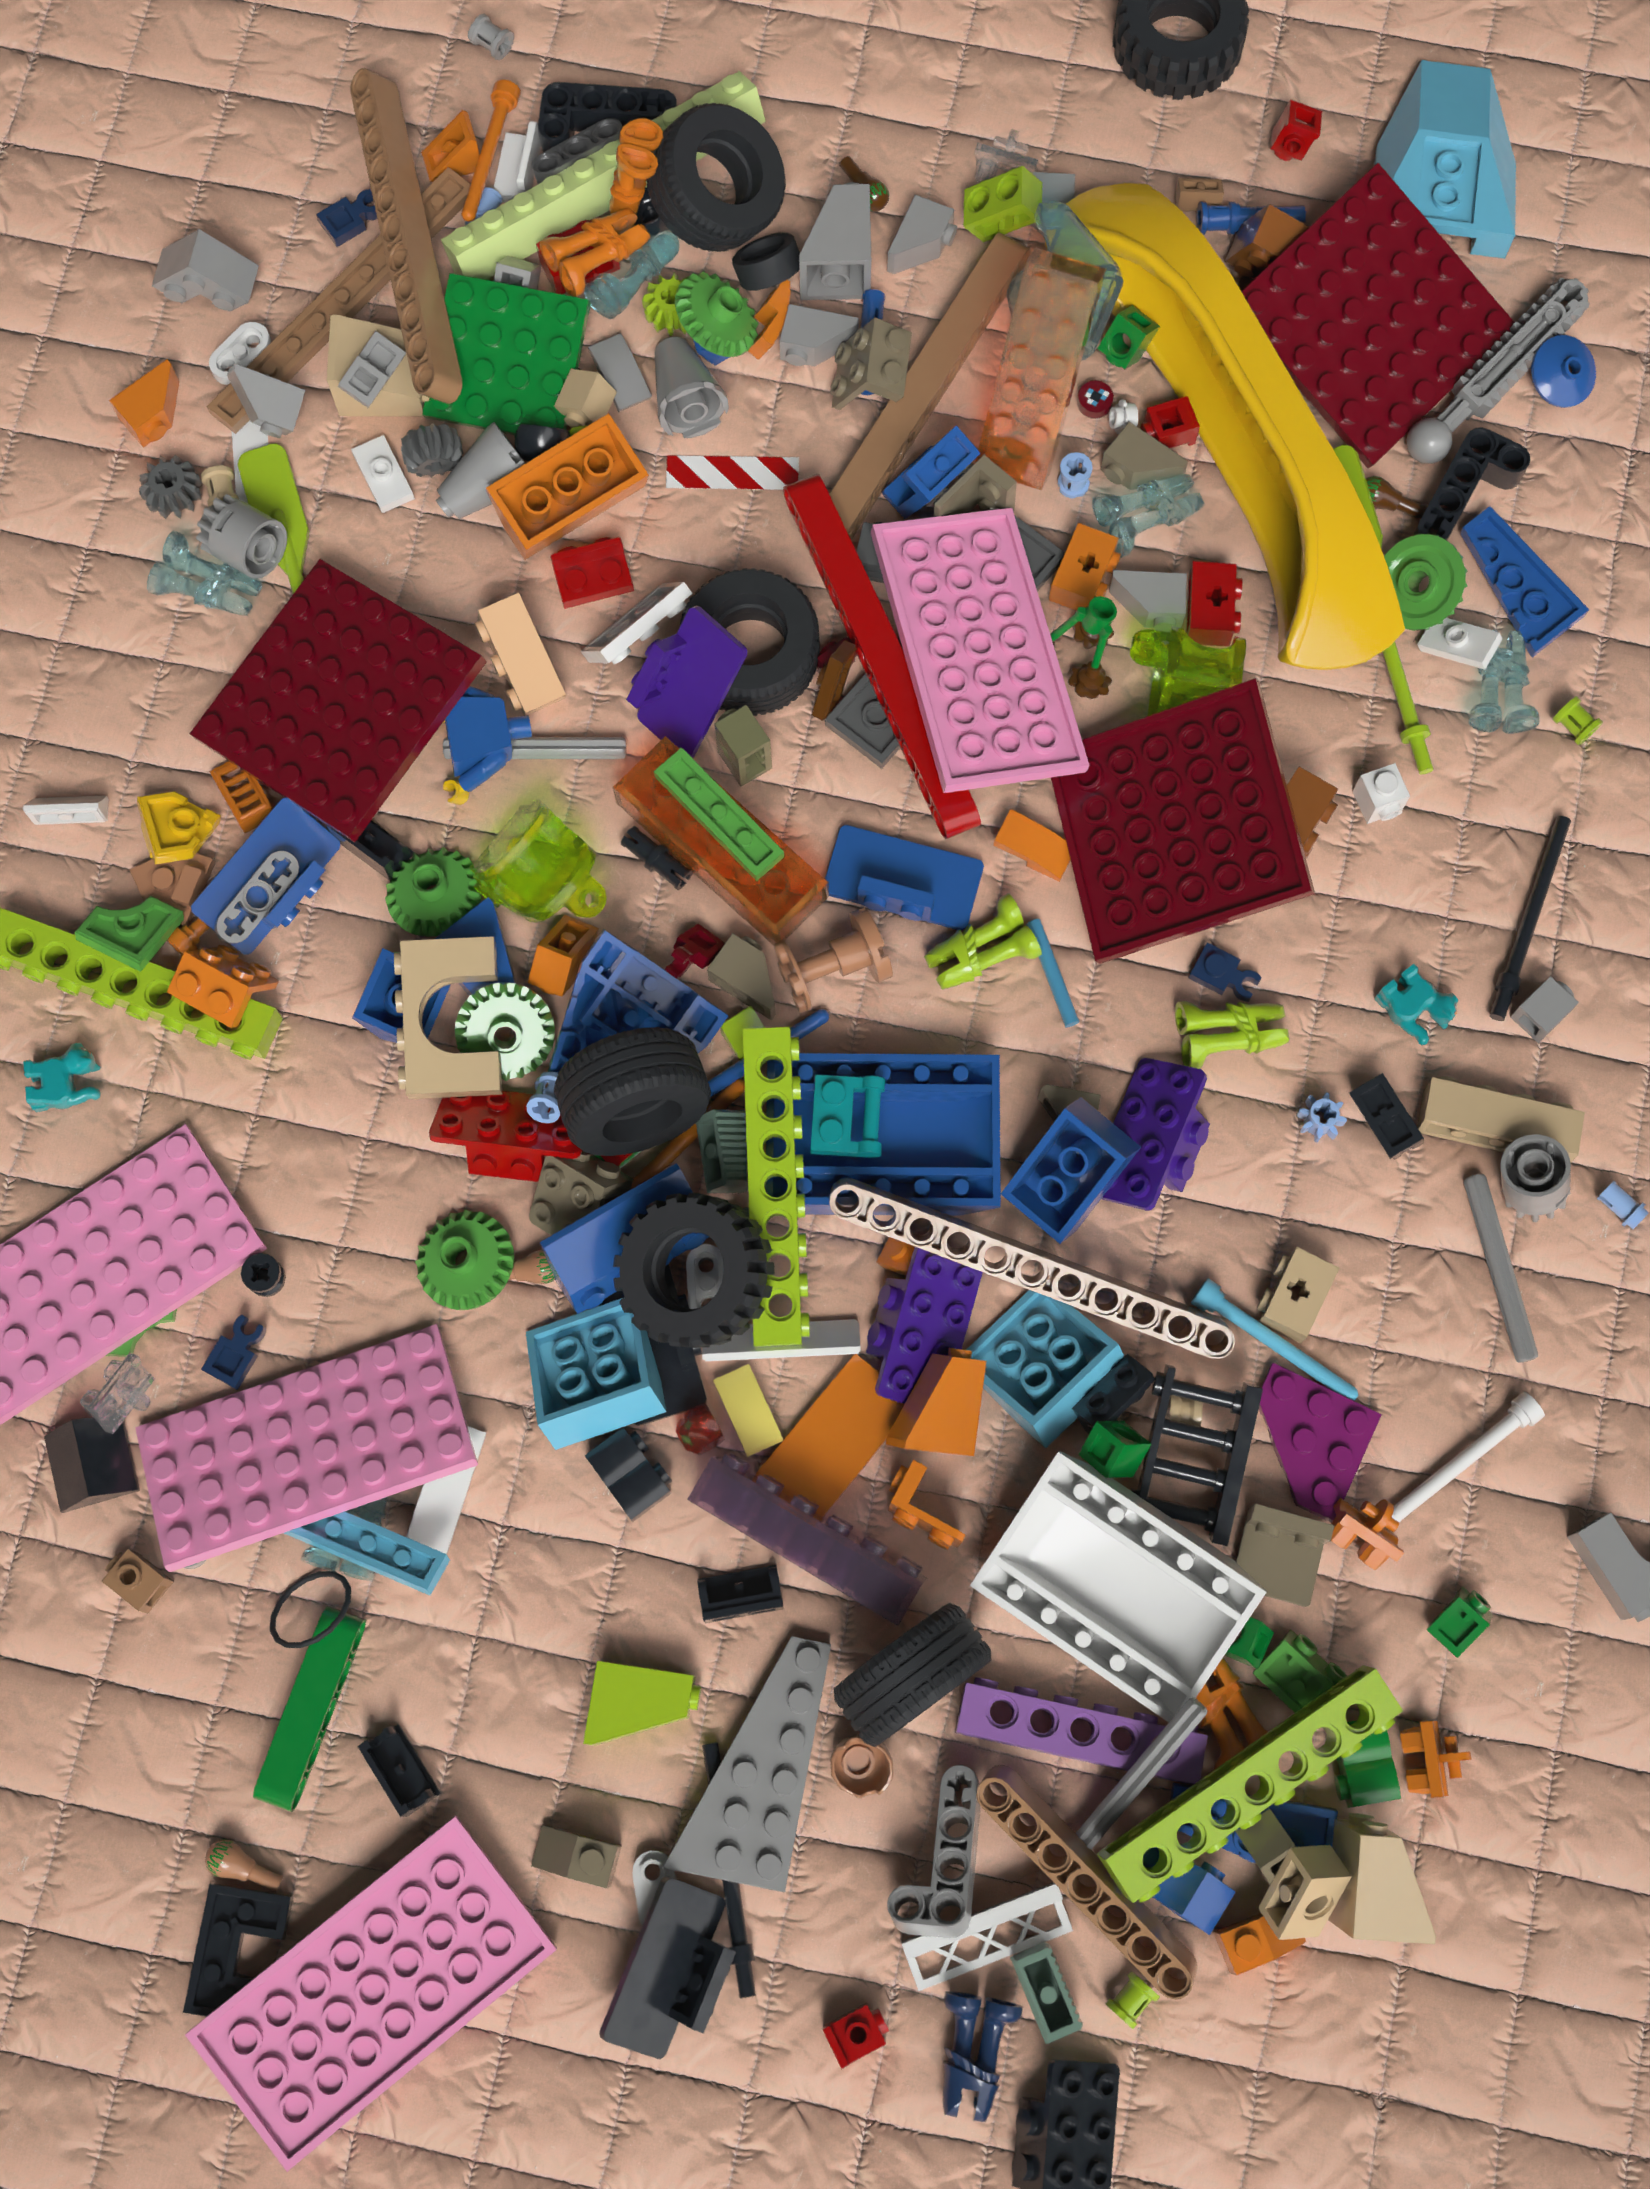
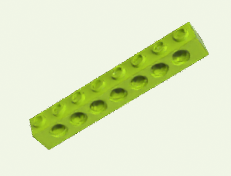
M0 908V969L9 971L10 967L17 968L23 971L22 975L41 984L47 979L57 983L56 987L59 990L73 996H78L79 992L92 996L91 1001L105 1008L112 1009L114 1004L126 1008L125 1013L133 1018L145 1022L148 1017L161 1021V1027L177 1034H182L183 1030L196 1034L195 1039L212 1047H216L218 1043L231 1047L230 1052L244 1059L251 1060L253 1055L262 1059L266 1058L283 1020L275 1007L250 999L239 1028L234 1031H226V1025L206 1014L199 1018H191L192 1011L195 1008L174 996L171 997L167 1004L157 1005L158 998L162 994L167 993L176 971L149 962L140 972L77 941L72 933ZM33 943V947L28 953L19 955L23 945ZM68 955L64 965L54 967V962L58 957ZM102 968V973L98 978L88 980V975L93 969ZM137 980V985L132 991L122 993L123 986L128 981Z
M790 1027L743 1029L749 1219L756 1220L763 1230L759 1234L761 1239L769 1240L772 1252L766 1254L767 1262L776 1255H783L791 1262L790 1271L785 1276L775 1277L767 1275L766 1285L773 1286L770 1298H762L760 1305L765 1310L759 1319H753L754 1347L802 1345V1337H810L809 1313H801V1297H808L807 1273H800L799 1257H807L806 1233L798 1234V1218L805 1217V1195L797 1194L796 1178H804L803 1154L795 1155V1139H802V1115H794L793 1100H801L800 1076H792V1061H799V1037H791ZM768 1060H777L784 1067L782 1074L776 1079H768L761 1073L762 1065ZM772 1098L781 1100L785 1105L784 1113L778 1118L765 1116L762 1108L767 1100ZM773 1137L781 1138L787 1145L785 1153L778 1158L769 1157L764 1152L766 1141ZM775 1176L784 1178L788 1183L786 1193L777 1198L769 1196L765 1191L766 1182ZM774 1216L785 1217L789 1222L788 1232L782 1237L771 1236L766 1229L770 1218ZM776 1295H786L792 1301V1310L784 1317L774 1316L770 1312V1301Z
M1362 1665L1096 1854L1124 1897L1132 1903L1137 1900L1139 1902L1147 1901L1160 1891L1159 1885L1169 1877L1177 1878L1190 1871L1195 1865L1193 1860L1204 1852L1211 1854L1225 1846L1228 1842L1227 1836L1238 1828L1244 1830L1256 1824L1262 1818L1261 1812L1274 1803L1275 1806H1278L1291 1799L1296 1793L1294 1788L1306 1780L1308 1782L1315 1781L1326 1774L1329 1770L1328 1764L1339 1756L1346 1758L1357 1752L1362 1747L1360 1741L1372 1733L1375 1735L1388 1730L1395 1724L1394 1717L1400 1714L1403 1709L1377 1669ZM1356 1704L1359 1708V1718L1354 1724L1348 1725L1345 1718L1346 1711L1351 1705ZM1323 1727L1326 1732V1741L1323 1746L1315 1749L1312 1744V1736L1317 1729ZM1290 1751L1293 1755V1764L1288 1771L1281 1772L1278 1765L1279 1758L1283 1753ZM1257 1775L1260 1780L1259 1790L1254 1795L1247 1796L1245 1783L1248 1778ZM1224 1799L1227 1805L1224 1816L1213 1820L1211 1816L1212 1805L1217 1800ZM1191 1823L1193 1827L1191 1839L1186 1843L1179 1844L1177 1840L1178 1829L1183 1824ZM1152 1847H1157L1159 1850L1158 1862L1152 1867L1145 1868L1143 1865L1144 1853Z

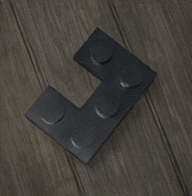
M215 1883L209 1884L183 2013L207 2017L254 1979L236 1975L244 1934L284 1940L293 1896Z

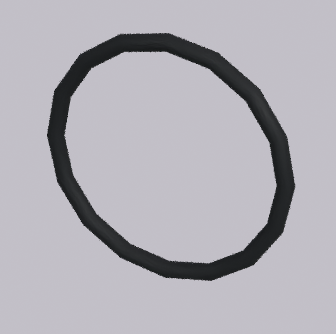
M319 1571L303 1577L290 1586L277 1601L270 1616V1632L274 1641L285 1648H303L319 1642L333 1632L345 1617L351 1603V1587L346 1577L335 1571ZM320 1577H333L341 1581L345 1588V1602L339 1615L328 1628L317 1636L302 1642H287L279 1637L276 1631V1617L282 1604L292 1592L306 1582Z

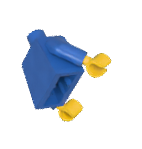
M468 687L443 722L446 724L454 777H459V782L447 780L443 783V790L453 792L456 789L455 795L449 798L448 802L455 805H462L467 802L469 792L491 778L506 765V762L512 759L511 740L532 737L529 715L507 718L504 699L495 697L475 687Z

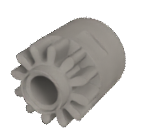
M228 494L224 496L223 501L215 498L213 505L204 509L201 520L197 523L201 532L196 536V539L202 542V550L253 579L268 575L279 564L287 544L286 529L281 522Z
M1532 1134L1516 1139L1506 1148L1501 1159V1183L1506 1207L1516 1209L1518 1218H1522L1525 1214L1531 1215L1533 1222H1538L1539 1215L1544 1214L1549 1219H1553L1556 1209L1566 1208V1199L1570 1194L1571 1163L1566 1149L1558 1141L1545 1135Z

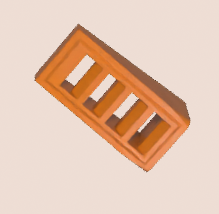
M228 761L209 772L241 829L246 834L257 828L273 807L257 779L245 771L223 781L221 777L238 769L237 766ZM248 778V783L229 792V787ZM254 789L255 793L238 802L234 801L235 798ZM260 799V804L241 813L240 809Z

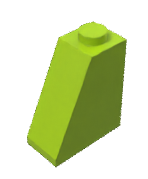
M597 1661L583 1744L596 1746L688 1719L690 1709L698 1710L701 1686L694 1685V1675Z

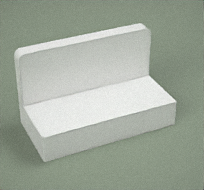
M529 122L527 135L507 132L505 134L493 187L502 196V202H508L517 194L532 188L535 176L532 162L540 154L541 149L537 122Z

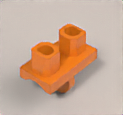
M1342 1498L1333 1506L1336 1517L1331 1523L1334 1525L1331 1538L1333 1543L1342 1549H1347L1357 1536L1365 1540L1364 1544L1357 1551V1555L1364 1564L1373 1570H1377L1389 1557L1398 1562L1403 1556L1404 1551L1397 1546L1398 1536L1392 1533L1397 1530L1399 1522L1392 1518L1394 1505L1391 1502L1383 1499L1376 1505H1373L1366 1500L1360 1507L1361 1511Z
M1438 1721L1420 1722L1421 1726L1400 1731L1403 1753L1424 1752L1427 1767L1406 1770L1408 1792L1430 1794L1431 1798L1449 1796L1444 1762L1448 1763L1450 1779L1462 1778L1460 1761L1472 1760L1471 1752H1458L1456 1736L1444 1737L1446 1754H1443Z

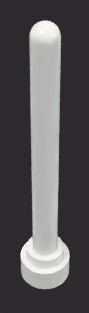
M1522 1392L1512 1400V1406L1508 1409L1509 1414L1396 1503L1392 1518L1400 1522L1519 1426L1521 1428L1527 1425L1532 1427L1545 1417L1544 1411L1537 1401L1527 1392Z

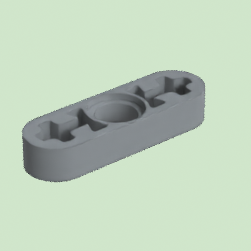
M277 851L268 855L216 918L214 929L220 940L228 944L244 941L287 890L299 872L298 861L291 853ZM285 859L289 863L286 866L289 875L288 877L280 875L275 879L272 884L279 887L275 893L270 884L259 880L258 877L262 873L266 879L269 878L275 870V867L271 864L272 861L280 862ZM257 886L265 890L267 902L262 908H253L248 904L246 894L251 887ZM239 903L244 911L255 915V918L251 922L248 916L244 917L238 926L242 930L241 934L233 933L228 936L225 933L227 925L224 923V920L226 918L233 920L239 915L241 911L234 908Z

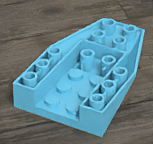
M1421 60L1377 144L1374 165L1379 163L1439 234L1472 238L1470 254L1505 259L1515 237L1516 161L1491 69Z

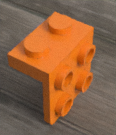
M218 945V947L213 948L201 947L199 950L185 951L167 993L224 1025L234 1028L238 1027L252 993L276 989L279 980L270 975L271 970L255 962H250L249 964L238 958L239 953L236 950L225 945Z
M915 1460L912 1461L909 1469L901 1465L889 1489L890 1492L895 1494L888 1508V1511L894 1514L892 1521L910 1531H913L915 1526L930 1533L927 1540L945 1550H948L951 1545L959 1548L966 1536L964 1533L909 1504L928 1467Z

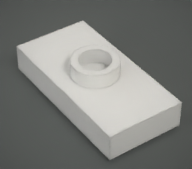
M384 435L351 449L381 513L415 499Z
M1445 618L1443 624H1437L1430 627L1429 630H1425L1417 645L1421 652L1485 670L1500 645L1502 637L1500 632Z

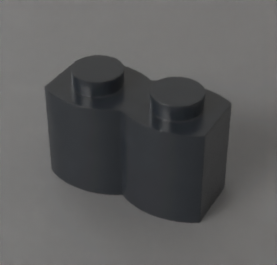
M622 1427L584 1456L631 1521L634 1522L671 1494L667 1485L672 1480L659 1462L651 1466L643 1453L649 1450V1448L636 1430L628 1434L624 1427Z

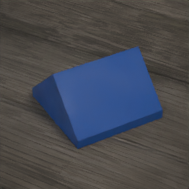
M382 948L352 1019L378 1038L397 1043V1028H403V1013L396 1012L395 991L402 990L401 975H395L394 953ZM450 985L435 992L424 1008L422 1024L427 1039Z

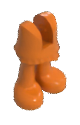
M638 118L628 122L620 131V145L616 151L618 167L614 171L615 180L610 189L612 196L609 202V209L611 214L627 208H631L636 214L645 192V186L647 185L645 181L652 177L657 170L658 160L652 151L656 150L661 144L663 131L654 121Z
M631 208L620 210L602 218H593L592 222H585L582 225L583 231L562 238L548 237L540 241V249L545 262L552 271L556 272L559 270L561 282L569 296L579 297L584 293L585 276L591 270L611 260L619 263L622 259H628L632 253L649 241L650 234L644 225L634 226L637 221V215ZM589 246L594 247L593 249H591V250H589V251H587V252H585V253H582V254L577 255V256H572V255H574L575 253H577V252H579V251H581V250H583V249H585V248H587V247H589Z
M1224 1658L1221 1659L1212 1673L1217 1685L1208 1689L1205 1683L1195 1698L1207 1708V1714L1201 1720V1728L1208 1724L1210 1725L1221 1749V1756L1216 1761L1214 1770L1245 1749L1223 1711L1226 1706L1234 1715L1248 1746L1269 1732L1262 1727L1251 1711L1241 1692L1244 1689L1238 1682L1241 1678L1231 1669Z

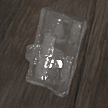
M1011 129L1008 139L996 136L993 143L994 147L977 143L974 152L976 159V181L981 182L996 177L998 169L1009 171L1013 168L1024 166L1032 174L1033 172H1038V159L1024 156L1028 153L1029 144L1018 142V130Z
M129 1353L123 1361L111 1360L104 1369L103 1377L107 1381L100 1391L95 1389L88 1390L80 1400V1404L88 1415L94 1417L103 1430L111 1434L115 1433L133 1408L139 1411H146L151 1405V1401L145 1392L155 1378L142 1366L140 1357L133 1353Z

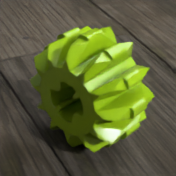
M675 272L671 279L666 280L662 275H659L658 284L648 283L647 294L642 298L643 308H645V319L648 323H653L657 333L667 328V333L670 337L676 329L686 334V330L679 320L675 307L676 291L684 279L679 281Z

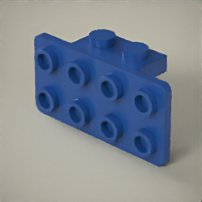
M283 798L191 905V912L215 932L214 924L216 918L265 858L277 851L291 853L299 864V872L295 880L244 941L230 944L241 954L249 955L272 929L277 928L280 924L287 927L300 912L296 905L304 895L310 899L323 885L324 881L320 879V876L325 872V865L339 850L340 841L302 808L288 798ZM285 859L280 862L272 861L271 864L275 867V870L269 878L266 879L262 873L258 877L259 880L270 884L275 893L279 889L278 886L272 884L275 879L280 875L287 877L289 875V872L286 870V866L289 863ZM254 886L247 891L246 900L251 907L262 908L267 902V894L261 887ZM239 903L234 906L235 909L241 911L239 915L233 920L227 918L224 920V923L227 925L225 933L228 936L233 933L241 934L242 930L238 926L244 917L248 916L251 922L255 918V915L244 911Z
M844 825L838 833L824 880L823 892L827 896L861 904L874 911H888L899 914L909 920H922L962 931L968 926L984 864L979 859Z

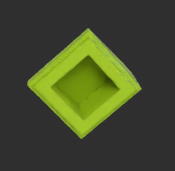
M752 1006L724 1022L720 1028L722 1036L739 1060L744 1058L743 1029L765 1028Z

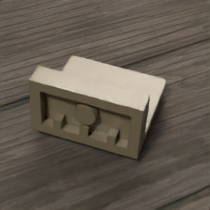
M983 455L975 464L971 462L960 473L958 481L951 488L945 487L934 500V517L969 513L977 504L981 511L1012 508L1014 512L1017 481Z
M1254 1504L1247 1512L1236 1563L1267 1590L1265 1596L1307 1607L1311 1603L1323 1546L1331 1541L1334 1525Z

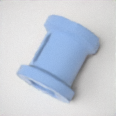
M1079 452L1070 453L1061 461L1057 484L1060 493L1065 497L1071 499L1082 497L1088 491L1090 485L1089 478L1093 467L1091 460L1085 454Z
M544 1072L536 1079V1093L530 1097L526 1107L528 1114L538 1122L553 1123L560 1117V1111L554 1094L558 1073Z

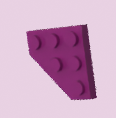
M1272 1363L1261 1386L1263 1392L1259 1412L1263 1415L1272 1446L1288 1480L1295 1506L1332 1523L1336 1517L1333 1506L1340 1498L1345 1499L1382 1414L1280 1365Z

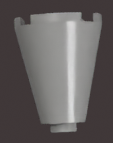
M668 337L657 345L654 352L657 413L660 425L667 434L672 436V432L682 433L684 438L704 435L721 423L719 417L723 414L724 410L727 414L729 406L726 393L685 339L681 337Z
M495 422L487 426L437 489L440 497L436 499V502L449 518L455 514L458 519H461L492 505L486 487L526 464Z

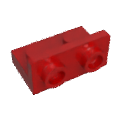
M610 537L600 538L594 541L593 544L578 548L574 546L565 547L557 553L550 555L564 609L634 591L620 537L613 539Z

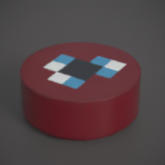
M1093 380L1085 383L1078 393V409L1089 418L1098 419L1106 416L1113 405V391L1108 384L1102 381Z

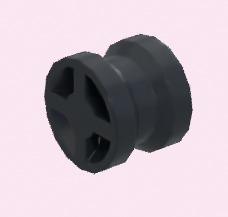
M258 1253L246 1259L241 1269L243 1283L258 1296H274L280 1292L285 1284V1270L275 1258L268 1254Z

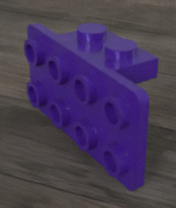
M699 606L688 610L677 634L662 640L657 639L650 644L645 652L647 658L642 668L634 675L631 681L633 687L626 699L636 709L640 708L637 713L639 721L673 752H677L682 747L692 758L695 757L747 657V648Z
M1143 1058L1139 1061L1113 1124L1140 1145L1141 1148L1105 1193L1102 1200L1150 1211L1156 1206L1164 1185L1170 1190L1183 1192L1187 1180L1193 1175L1195 1160L1201 1146L1205 1144L1209 1133L1210 1123L1196 1109L1207 1081V1075L1203 1070L1151 1058Z
M915 1247L906 1279H886V1283L878 1295L879 1308L875 1322L871 1325L867 1335L868 1347L866 1353L883 1358L875 1386L878 1396L905 1404L932 1354L948 1355L949 1348L962 1349L983 1272Z

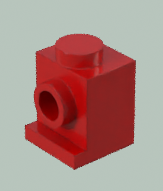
M1290 99L1271 133L1270 149L1274 150L1275 155L1279 159L1284 161H1290L1292 158L1300 161L1303 160L1314 140H1318L1321 134L1322 111ZM1295 119H1298V120H1300V121H1303V122H1305V123H1307V124H1303V123H1301V122H1298V121H1296Z
M1188 396L1148 407L1144 423H1141L1140 428L1170 449L1187 443L1188 446L1196 444L1200 425Z
M867 2003L822 2027L841 2069L886 2045L883 2035L890 2031L879 2008L871 2011ZM857 2026L864 2028L866 2031V2038L860 2043H856L850 2038L851 2030Z

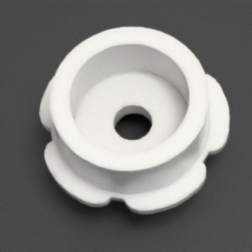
M1125 399L1119 400L1118 404L1112 407L1109 412V425L1112 429H1115L1117 434H1120L1129 422L1135 426L1138 424L1136 404L1127 403Z

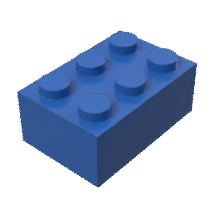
M1080 1097L1064 1108L1001 1192V1195L1061 1244L1078 1230L1140 1150L1141 1146Z

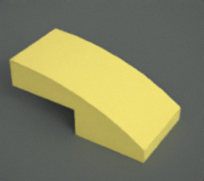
M749 1364L713 1380L747 1457L783 1441Z

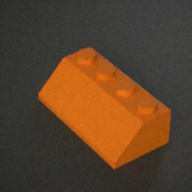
M608 413L486 487V491L505 531L523 559L526 560L645 487L649 474Z

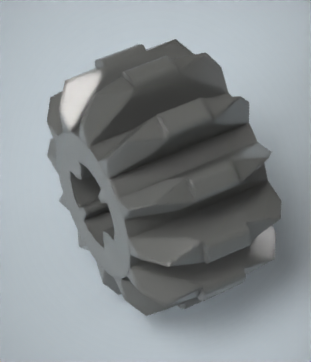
M434 423L430 426L420 425L419 429L408 431L407 435L401 439V452L404 464L408 472L419 477L429 475L432 478L434 475H444L445 472L452 471L462 459L461 439L458 436L457 430L449 427L447 424L435 426Z
M160 455V464L155 466L147 463L149 473L139 474V481L142 485L139 488V494L146 501L148 509L153 513L159 511L160 515L166 519L171 512H174L181 519V510L186 508L194 511L192 501L201 500L199 488L202 482L199 475L195 473L193 465L188 461L182 463L181 459L174 455L167 462Z

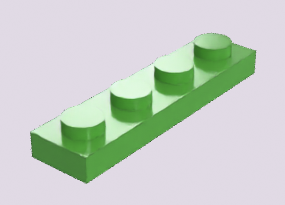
M682 747L653 771L654 777L756 882L785 857L784 851Z

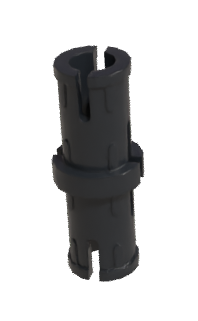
M636 826L627 831V834L638 841V844L624 836L621 840V846L627 848L645 862L644 867L650 872L656 871L677 890L682 889L687 884L675 873L677 872L683 878L690 880L693 871L668 854L669 849L663 844L658 846Z

